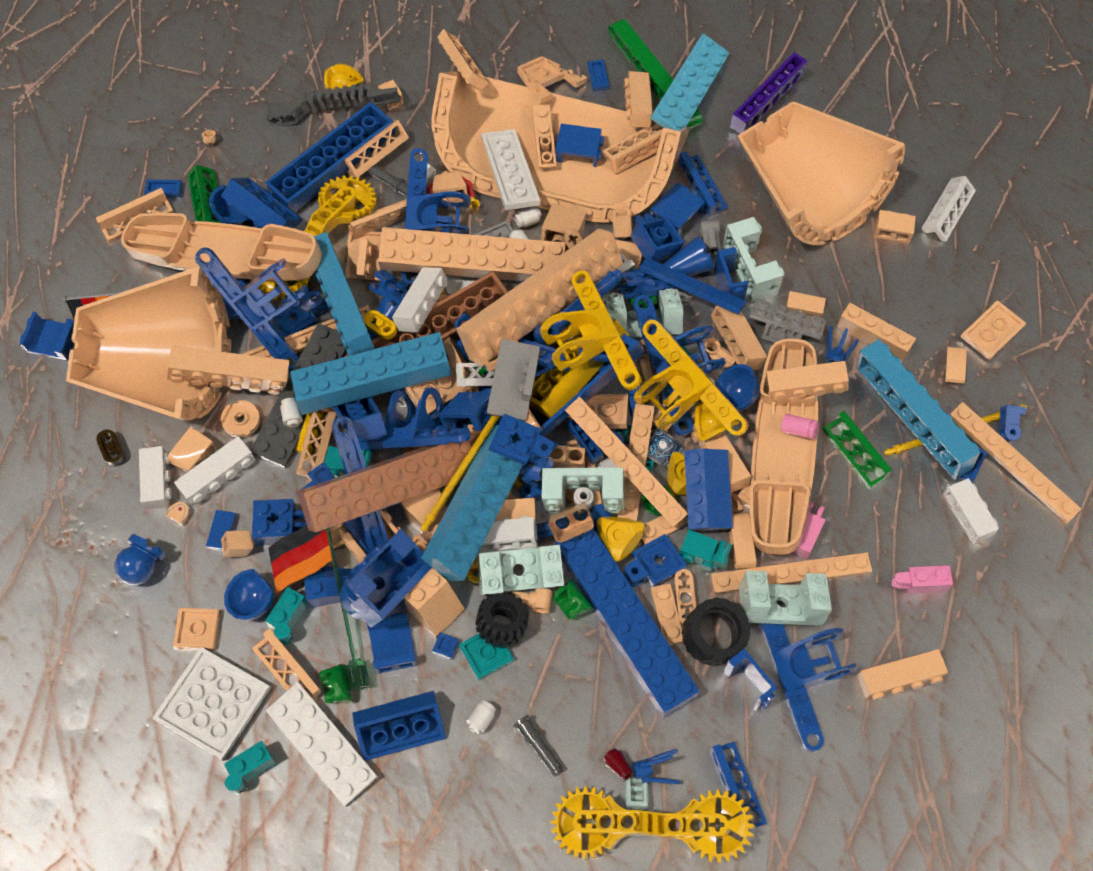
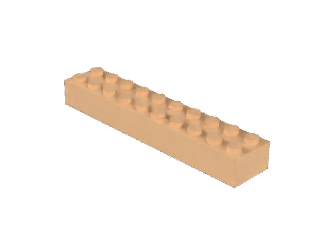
M382 227L379 267L380 270L420 273L423 267L442 268L445 275L482 278L493 271L499 280L523 281V279H528L565 253V242Z
M597 229L456 328L469 360L481 366L485 365L487 361L492 360L498 355L502 339L510 341L521 339L549 317L578 298L571 281L576 272L580 270L587 271L595 284L608 271L613 272L622 266L623 261L614 234L606 230ZM579 278L578 284L584 282L585 278Z

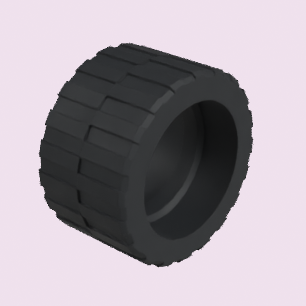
M713 598L705 600L691 611L683 622L682 641L691 657L700 663L710 666L722 665L747 646L750 639L748 617L741 607H738L736 603L728 599ZM715 615L727 623L731 631V644L727 649H716L705 642L700 632V620L703 616Z

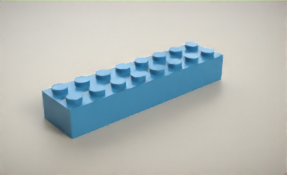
M327 232L314 236L322 251L321 261L317 268L318 272H315L319 283L323 282L320 287L324 296L328 294L325 299L329 308L333 307L330 312L334 321L338 320L335 325L339 334L343 333L341 340L344 347H349L346 349L348 356L375 349Z
M440 332L290 371L296 403L302 415L451 375Z
M879 339L862 349L856 369L949 475L956 480L971 470L980 454L978 446L966 437L964 430L957 427L952 417L940 408L938 401L930 397L926 388L915 380L912 372L907 371L903 367L901 360L898 357H894L889 347Z
M494 425L488 437L482 443L421 557L424 562L449 581H464L523 467V464L488 450L499 425ZM510 436L513 443L520 441L517 436Z

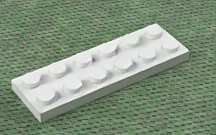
M515 129L481 133V140L505 210L540 206V198Z
M299 682L266 710L345 807L378 778L377 774Z

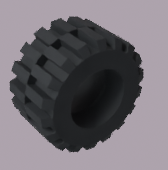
M503 591L502 594L494 593V596L491 594L487 595L486 599H483L481 605H479L475 621L477 633L480 632L479 637L481 640L486 639L485 643L488 645L492 643L495 648L498 645L501 648H506V645L512 647L515 642L519 643L521 637L523 638L529 621V611L527 610L526 603L522 604L523 600L520 597L516 598L515 594L511 593L509 595L506 591ZM493 616H506L512 623L500 624L493 619Z

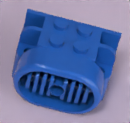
M402 529L382 546L378 545L363 558L364 560L350 571L351 575L345 580L341 588L340 597L344 609L352 617L364 620L370 627L382 621L432 568L421 559L424 552Z

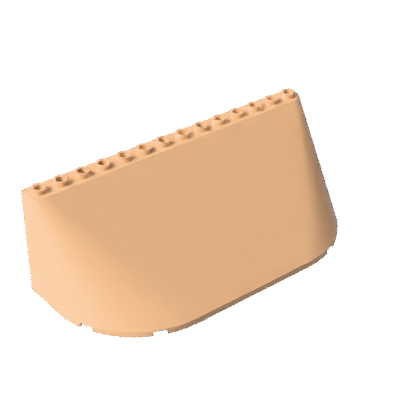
M459 71L439 73L432 111L434 143L443 164L450 173L459 172L461 177L471 181L474 191L501 198L481 140V133L515 129L540 198V206L535 207L549 211L552 204L579 209L587 211L586 221L601 223L613 222V210L631 209V215L634 216L647 208L660 195L672 173L690 129L689 126L680 130L664 127L658 152L615 174L612 171L610 161L603 153L601 161L597 160L596 167H593V158L563 155L562 163L556 162V167L539 168L532 106L550 104L555 150L561 123L602 129L601 136H604L603 147L600 146L599 149L602 151L645 128L629 126V119H626V111L555 93H552L551 100L539 104L528 87L485 77L488 84L481 91L480 89H475L472 84H467ZM659 127V128L655 129L654 131H659V130H661L662 128ZM642 136L639 139H644L648 136Z

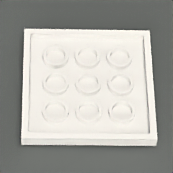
M200 647L153 716V719L224 761L271 687Z

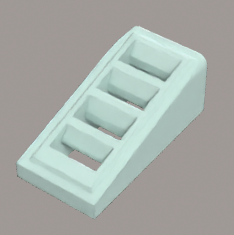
M630 766L631 770L633 771V775H635L633 766ZM629 778L625 781L626 810L647 811L648 783H642L641 779ZM631 784H642V786H631ZM631 793H642V795H631Z

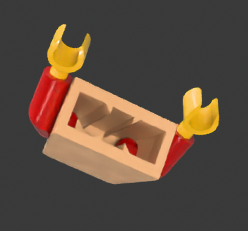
M443 171L442 174L435 175L434 181L426 188V195L446 191L464 193L471 197L469 211H473L472 205L477 206L479 211L480 203L474 198L476 195L472 182L461 177L459 172L450 173L449 171ZM455 197L443 198L447 202L457 203L464 201Z

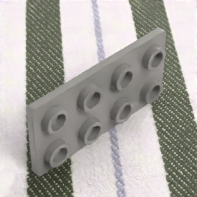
M764 299L755 300L749 315L752 319L766 323L762 339L774 343L781 339H801L802 334L821 339L826 320L819 316H810L800 310L787 309L783 305L771 304Z
M505 339L501 340L487 414L503 417L505 413L519 420L526 421L538 362L539 346Z

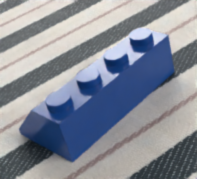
M249 177L231 178L221 195L229 206L237 208L242 216L250 218L258 228H263L268 224L296 228L303 220Z
M371 397L333 406L337 417H347L352 420L356 435L373 441L381 439L383 435H387L381 412ZM341 421L340 423L343 428L347 430V423Z
M705 448L684 450L689 530L697 532L733 529L729 450Z
M434 690L352 712L355 732L365 761L446 739Z

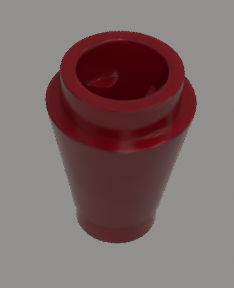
M614 748L605 754V765L622 778L623 781L631 778L633 771L622 751Z

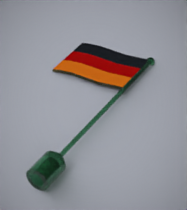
M305 526L282 537L268 548L277 595L291 584L315 574L332 562L341 602L340 592L342 587L330 528L313 532L308 530V526ZM341 602L352 660L348 661L349 664L345 666L350 691H359L370 687L366 662L356 659L347 611Z

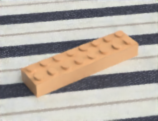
M443 29L437 37L439 43L443 45V49L447 51L446 53L458 68L457 70L461 73L465 82L469 85L472 84L475 89L482 91L488 84V81L460 40Z

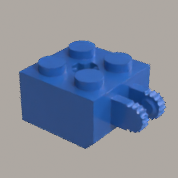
M648 213L644 217L636 216L634 219L636 227L631 234V238L645 260L649 258L654 261L671 258L681 250L685 243L669 218L654 220Z
M293 499L253 500L252 539L256 546L272 545L282 537L307 526L306 522H296V519H305L303 511H296V504Z

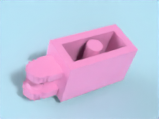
M811 501L801 544L795 551L791 552L806 560L826 520L821 518L825 507L820 506L816 513L817 515L809 512L813 507V502Z
M950 565L909 567L906 572L895 574L891 584L895 589H906L907 594L946 593L953 586Z

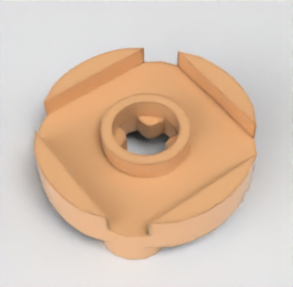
M240 400L233 405L229 404L223 410L221 422L224 430L230 436L249 438L260 425V414L254 404ZM244 416L245 420L243 422L238 423V420L236 419Z

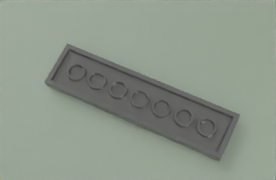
M318 323L293 371L343 358L348 348L344 347L341 340L343 333L339 334L337 330ZM291 375L250 449L253 455L283 468H286L297 447L307 415H302L303 421L297 427L289 428L283 424L280 409L281 401L286 398H295Z

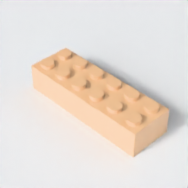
M171 345L167 379L174 383L186 381L191 382L193 385L210 384L211 387L215 388L227 386L233 390L244 388L249 389L251 392L268 391L269 394L278 395L283 388L285 389L287 384L289 360Z

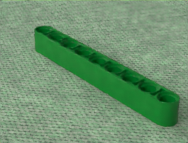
M624 18L608 26L610 36L638 72L649 73L650 87L661 100L672 83L673 78ZM697 109L687 124L690 127L689 130L703 123L702 116Z

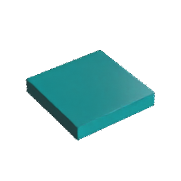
M480 633L459 644L478 681L514 662V658L507 646L506 648H501L498 645L495 648L492 643L488 645L485 643L486 639L481 640L479 637Z

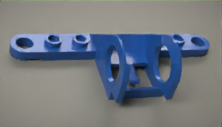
M421 148L414 149L410 154L405 229L444 232L441 229L454 228V233L469 234V228L467 226H459L460 207L469 208L471 197L454 191L425 195L428 154ZM420 154L424 160L418 162L414 159V156ZM455 197L464 201L454 203L447 202L443 198ZM437 207L456 209L455 225L451 224L452 217L437 215ZM402 272V282L412 286L415 279L412 281L408 280L405 276L408 272Z
M207 247L199 249L195 255V261L198 266L201 267L205 275L273 358L283 360L293 358L296 365L299 356L270 322L272 318L296 303L308 291L307 286L303 285L293 293L278 275L277 271L282 269L287 263L285 258L272 264L243 288L213 250ZM207 253L211 260L204 262L200 255ZM271 277L288 296L275 307L270 300L282 292L277 286L267 294H264L258 287ZM289 365L288 372L293 371L295 365Z
M639 295L633 302V309L654 374L657 375L671 365L643 334L644 324L649 320L658 321L652 300L646 295ZM643 301L647 303V308H640L638 302ZM656 325L649 327V333L651 335L655 334L657 331ZM713 326L694 328L673 337L681 347L697 343L703 363H697L700 368L705 366V369H702L705 374L722 369L726 364L723 357L709 361L702 340L713 336L715 333ZM706 332L698 337L687 339L694 334ZM699 353L689 355L694 361L700 359ZM670 384L661 391L663 401L674 391ZM674 403L668 407L665 405L666 410L670 408L672 405H674ZM680 407L672 410L669 414L671 416L675 415ZM689 411L675 424H672L673 431L678 436H686L693 429ZM685 422L688 429L686 431L679 429L678 423Z
M428 387L422 393L417 410L404 390H396L391 396L384 423L387 435H383L381 439L374 441L366 440L358 435L357 438L361 450L444 445L449 442L458 444L471 439V433L469 428L448 429L447 427H442L434 430L442 423L438 414L444 409V404L438 390L434 387ZM429 395H432L436 402L435 416H428L426 411V399ZM400 397L404 398L407 404V416L404 421L397 414V401Z
M347 417L336 418L332 423V431L345 473L348 474L365 468L366 464L352 420ZM341 421L347 423V430L343 433L337 427ZM381 509L359 517L369 552L376 546H382L388 541L380 514Z
M760 623L802 746L810 752H816L823 746L824 738L806 688L843 679L844 676L854 674L858 668L854 663L848 666H840L832 641L843 637L844 631L842 628L825 630L790 645L783 624ZM832 635V636H830V637H828V638L815 641V640L820 639V638H822V637ZM826 645L835 669L816 675L814 668L830 663L828 656L810 660L807 650ZM810 735L816 736L818 745H809L807 737Z

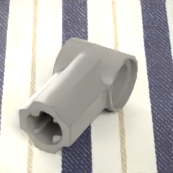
M702 221L699 225L700 236L703 237L707 253L710 256H715L718 250H721L719 221Z

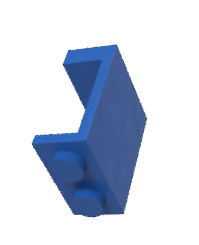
M561 123L555 150L556 162L562 163L563 155L593 158V167H596L597 160L601 161L602 150H599L600 146L603 147L604 136H601L602 129Z
M677 182L650 209V215L654 220L669 218L679 235H681L682 226L697 211L701 214L703 213L705 201L700 196L691 192L686 186Z
M736 247L718 250L714 272L720 289L745 300L748 281L733 283L730 273H733L736 262Z
M33 311L31 317L27 320V326L24 334L20 337L19 344L26 352L68 361L70 350L74 346L72 341L74 320L67 318L65 323L42 319L37 312Z
M459 392L438 414L443 426L451 429L460 418H469L475 431H482L492 416L487 414L491 392Z
M392 614L391 617L384 618L373 627L367 624L376 675L417 666L407 614Z
M743 649L728 661L724 673L730 678L742 669L763 694L758 698L753 708L755 711L760 707L764 710L773 702L772 700L776 697L774 694L778 688L749 653Z

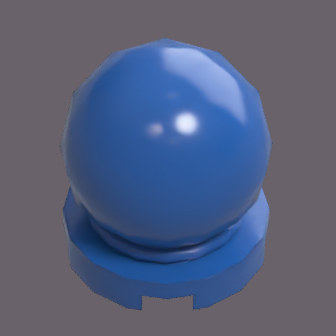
M132 534L127 539L130 547L123 549L116 557L114 563L115 573L123 583L138 586L147 582L153 576L155 561H162L166 553L157 546L154 549L146 545L148 540Z

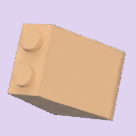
M552 204L542 225L541 240L565 242L564 233L569 228H576L582 235L587 211ZM570 235V239L572 238L576 245V237ZM565 243V252H566L567 250H569V247H568V246L566 245V243Z
M439 488L401 501L406 520L428 542H430L446 512L444 504L437 514L434 523L429 525V529L425 532L421 531L422 523L424 524L426 515L432 511L431 509L439 500L438 498H440Z
M433 568L404 597L408 612L435 638L465 611L448 581Z

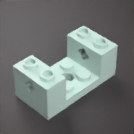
M754 217L727 225L723 242L725 249L736 247L737 257L734 269L741 282L748 281L746 293L751 303L757 299L760 300L778 295L784 277L783 268L779 267L777 261L756 267L754 258H751L749 253L757 250L760 234L762 233L761 225L756 222Z
M678 289L660 290L659 310H655L659 323L671 335L683 334V306ZM610 293L604 295V304L611 318L616 319L629 334V337H642L635 311H626L623 294Z
M623 467L542 468V501L545 511L552 514L564 511L566 489L576 491L581 487L589 488L591 491H598L600 488H603L604 510L609 513L624 511L625 480Z
M560 545L479 553L476 556L480 595L502 593L503 591L564 586ZM516 564H520L524 568V572L520 576L513 573V567Z
M746 570L739 585L741 608L745 615H747L749 623L823 626L832 611L826 574L806 573L800 585L768 584L766 571ZM776 601L784 602L786 607H780Z

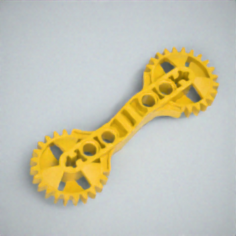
M343 175V179L337 176L336 181L330 179V184L325 182L324 187H321V192H319V208L312 214L304 232L311 233L313 236L324 232L329 234L339 224H350V222H353V219L358 220L359 217H366V214L371 215V211H374L376 206L374 188H371L370 183L366 184L365 179L359 181V177L353 179L352 175L349 179H346L345 175ZM338 188L339 190L333 195L331 191ZM358 200L365 205L360 210L355 209ZM310 276L303 280H296L297 283L293 286L289 285L292 280L283 281L294 293L303 285L308 287ZM266 280L258 287L266 294L273 290L275 286H280L275 280ZM281 287L280 290L282 292L274 297L275 300H277L278 296H281L282 300L287 296Z
M584 786L582 792L580 788L576 787V794L568 791L569 798L561 796L562 805L556 803L555 805L559 810L558 812H552L556 819L550 821V823L556 825V828L552 829L551 832L558 834L554 840L561 842L559 848H567L566 854L568 855L574 852V857L577 859L582 853V857L585 860L588 859L589 854L593 859H596V852L604 855V847L611 851L617 842L624 837L649 836L679 839L684 841L695 854L701 851L700 857L702 859L709 855V862L712 863L714 858L717 857L718 863L721 864L723 857H725L727 862L730 863L731 855L739 859L738 851L746 853L743 846H751L747 839L748 837H754V834L749 832V830L755 828L754 824L749 823V821L754 819V816L747 815L751 809L749 806L742 808L745 801L741 799L736 802L737 794L732 795L730 798L728 790L724 792V795H721L719 789L716 790V795H713L708 790V797L706 798L700 794V802L693 798L688 806L680 812L657 813L642 810H626L621 808L610 795L605 797V792L602 790L598 793L597 788L593 787L590 792L589 787ZM584 796H589L590 810H583ZM716 799H721L722 814L716 813ZM565 808L575 813L574 818L564 812ZM610 817L612 820L610 827L604 828V819ZM629 817L633 818V825L630 828H625L624 821ZM586 819H588L591 822H595L596 825H594L593 823L586 824V826H583L582 822H585ZM674 821H680L681 824L680 829L677 831L671 830V824ZM695 821H702L701 830L693 831V823ZM718 821L724 825V827H720V831L715 827H708V823L710 825H718ZM733 831L743 837V840L740 842L729 835L730 832ZM582 834L589 835L588 850H583ZM716 839H722V854H717Z

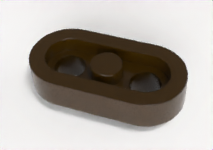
M109 429L99 432L96 441L104 460L109 465L120 464L124 459V452L116 434Z

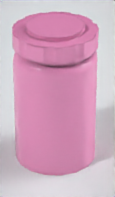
M785 414L781 425V431L784 433L813 440L816 439L820 428V422L817 420L813 421L812 419L791 414Z

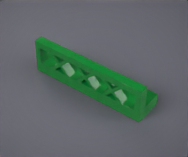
M195 165L187 175L195 221L221 223L219 220L217 222L211 219V214L213 213L208 202L211 193L206 189V186H208L213 192L218 187L215 170ZM203 173L209 174L210 180H208V179L203 175Z
M845 411L839 413L835 421L823 427L825 434L869 489L888 478L892 469ZM838 426L842 431L841 436L834 435L830 429ZM843 441L850 442L853 445V451L846 450L843 447ZM855 456L862 457L865 460V466L858 465L854 461ZM867 471L874 472L878 478L871 482L866 476Z

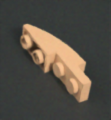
M550 104L532 106L539 168L556 167Z

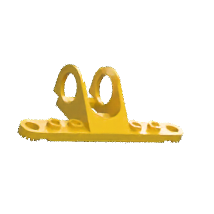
M580 270L573 275L571 281L585 310L563 312L549 317L541 325L540 334L548 345L555 341L558 342L560 347L552 353V361L560 371L567 367L573 370L605 351L622 386L626 390L633 391L640 386L642 378L591 276L587 271ZM584 277L585 281L578 284L579 278ZM561 320L570 322V326L565 332L558 335L548 334L549 327L555 322ZM580 332L583 336L581 338H577L576 340L563 343L564 341L568 340L569 338L575 336ZM567 348L570 351H576L580 348H583L578 357L571 360ZM562 353H563V355H564L566 361H563V360L560 359V355H561ZM635 376V380L632 383H627L628 377Z
M656 320L647 321L643 326V334L671 365L643 383L634 395V400L637 404L644 405L650 399L661 411L662 415L655 421V425L659 429L665 430L670 424H675L701 399L731 434L740 436L746 433L748 422L661 323ZM652 325H656L657 331L655 334L651 335L649 333V327H651ZM659 382L650 393L642 396L643 392L650 385ZM670 384L674 391L663 403L667 407L673 403L674 405L666 410L656 399V396ZM680 407L675 415L671 416L669 414L672 410ZM737 420H740L742 423V428L739 431H735L733 428V423Z

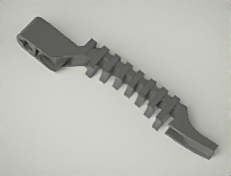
M361 83L359 86L354 84L351 87H335L333 90L326 88V91H323V89H318V92L310 90L308 95L306 92H302L299 100L270 103L268 106L267 122L274 126L296 124L308 111L313 110V113H317L318 104H320L322 110H326V103H329L330 108H334L335 102H337L338 107L343 105V101H345L346 106H351L352 100L354 107H359L360 100L363 108L367 105L368 98H371V103L375 106L400 101L401 97L398 94L397 87L376 89L370 84L364 85V83Z

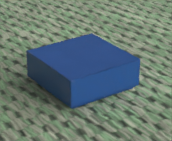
M440 633L432 652L452 660L459 639Z

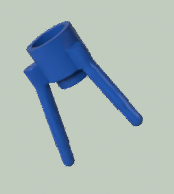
M829 326L825 358L828 363L846 362V359L859 340L856 339L844 354L842 347L848 333L846 328L839 346L831 350L833 327Z
M677 749L633 762L635 778L641 779L642 783L680 784L679 780L649 777V775L653 774L652 765L673 759L672 754L677 753Z

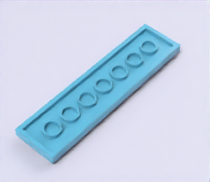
M702 33L650 119L663 128L666 127L674 130L686 128L729 52Z

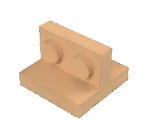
M360 239V243L349 242L346 279L381 282V280L374 276L375 271L380 270V245L370 244L368 239Z

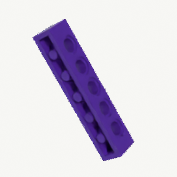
M794 52L732 114L730 128L741 134L754 126L805 74L808 60Z

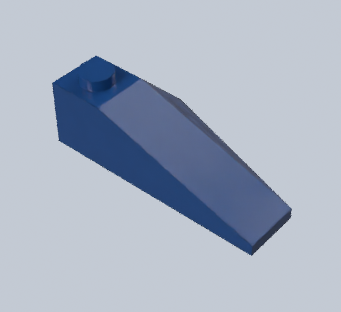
M325 566L315 574L304 579L306 599L310 608L340 603L342 585L351 575L350 571L352 569Z

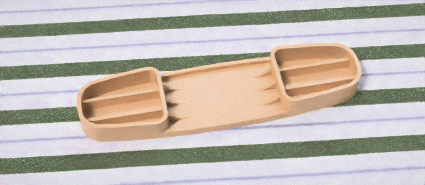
M145 213L137 215L128 222L121 236L122 245L134 259L183 271L195 267L201 268L195 261V255L203 247L210 248L235 278L255 279L272 264L285 258L287 263L282 269L277 271L282 280H303L316 271L322 257L320 246L314 236L308 232L275 224L256 228L225 223L189 221L185 214ZM207 253L200 255L204 262L211 260Z
M781 339L770 347L760 385V400L756 417L751 466L750 520L752 539L755 546L768 554H789L800 546L811 500L817 437L813 440L784 433L781 431V425L785 414L818 421V396L809 395L799 399L786 398L782 401H770L767 371L817 365L814 347L809 342L801 339Z

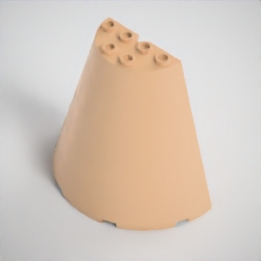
M794 101L767 118V122L763 123L760 121L737 136L739 143L792 234L800 241L810 245H823L825 241L830 239L833 242L837 241L861 226L867 220L866 215L871 210L876 211L891 191L899 175V172L896 170L898 165L903 163L905 155V144Z
M195 267L76 308L72 341L75 343V347L69 353L66 381L180 420H194L195 418L205 416L213 409L221 397L222 392H219L220 388L211 387L210 384L193 385L191 382L186 381L174 383L167 379L171 345L231 353V339H227L226 328H230V324L220 292L215 286L211 285V281L205 275V272L201 268Z

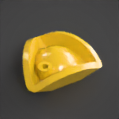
M335 64L327 68L324 74L325 88H331V90L335 89V87H351L354 84L359 86L364 82L361 74L346 64Z
M702 401L696 405L695 424L700 440L705 441L727 430ZM737 420V421H735V423H733V424H734L733 427H734L735 425L739 424V420Z
M673 452L668 465L667 480L671 492L678 495L687 494L685 457L679 452Z
M600 517L597 520L600 539L614 561L617 562L627 557L634 550L644 532L643 523L637 520L621 517Z

